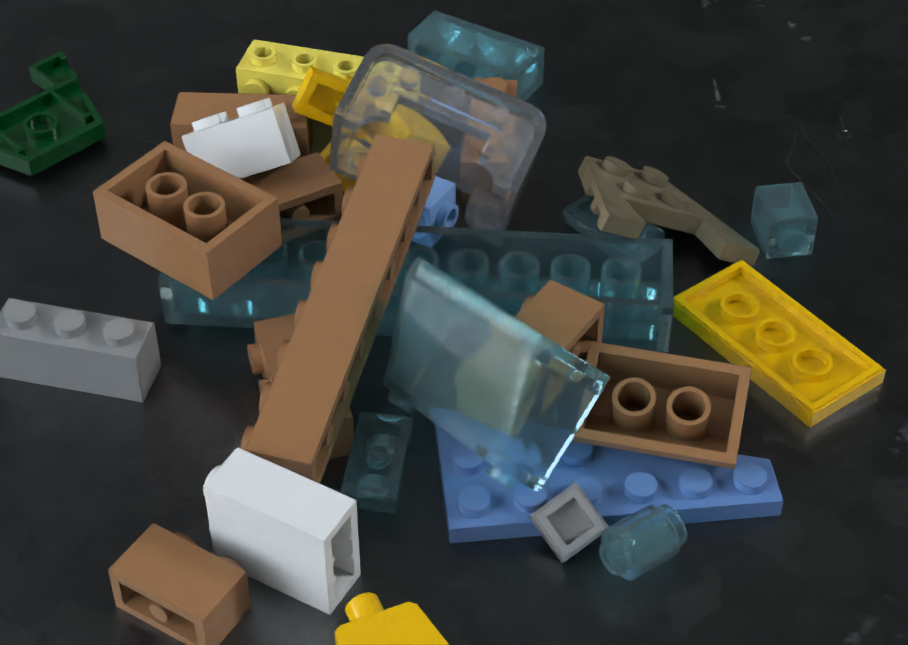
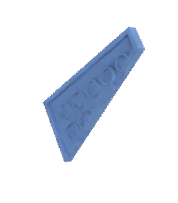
M433 406V426L449 544L542 536L529 519V516L575 482H577L610 528L609 530L781 515L783 498L770 459L738 454L735 469L574 442L570 441L571 428L530 422L518 437L514 438L461 410Z

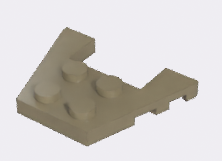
M585 156L578 170L586 195L591 197L594 195L590 207L594 214L600 215L596 223L603 232L638 240L645 224L650 223L694 234L719 260L732 263L743 260L751 267H753L761 252L755 245L668 182L669 178L666 174L653 167L644 166L642 170L631 168L626 162L616 157L606 156L605 160Z

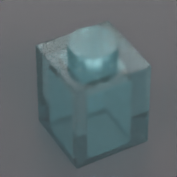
M802 182L756 186L750 223L765 259L812 255L819 218Z

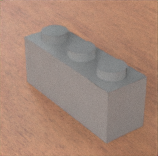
M8 298L0 311L1 378L144 403L162 367L154 322Z

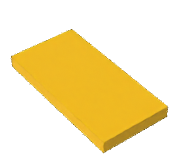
M743 260L734 263L669 299L668 312L731 364L752 367L750 379L809 428L884 381L886 369Z

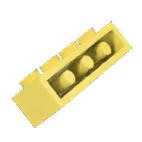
M254 39L236 67L239 94L297 95L309 67L313 66L344 79L349 75L393 96L414 110L419 102L418 65Z

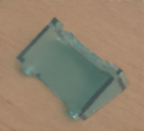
M417 256L405 276L382 382L390 390L386 399L410 414H413L417 409L490 464L485 473L499 483L514 490L518 482L539 492L611 377L495 305L472 288Z

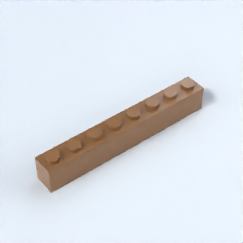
M376 134L369 152H363L360 155L356 172V184L354 188L348 187L345 191L342 201L341 220L339 224L333 223L329 229L326 256L323 261H316L313 267L310 282L311 292L307 300L301 299L297 305L294 317L295 330L291 340H283L277 356L278 371L273 382L267 381L263 386L259 400V417L255 426L248 425L245 429L240 449L319 484L321 483L434 183V144Z

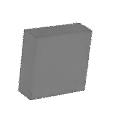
M577 482L529 516V519L561 563L567 561L610 529Z

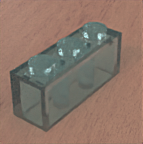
M435 10L408 34V64L418 65V73L469 92H472L474 78L500 77L506 80H518L517 109L543 83L545 48Z

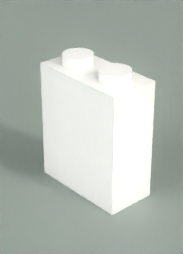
M238 447L222 465H217L210 471L203 485V493L206 501L214 555L218 557L226 556L235 560L247 571V576L331 615L361 575L356 500Z

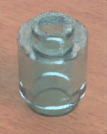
M661 504L657 507L647 505L602 531L601 545L599 546L600 558L611 574L615 576L620 575L625 580L633 581L677 556L680 547L687 542V530L683 520L671 506L667 504Z

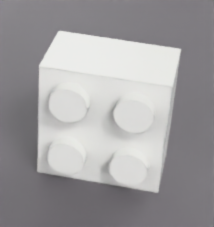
M270 97L236 108L239 116L228 119L227 113L224 111L192 122L194 131L182 136L188 153L240 179L290 164L301 155L284 102L272 106Z

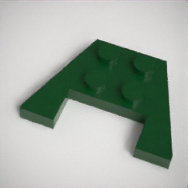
M62 51L29 66L31 80L43 88L44 91L0 112L1 166L33 176L106 137L101 117L88 94L84 93L80 87L79 79L75 71L70 69L67 57Z

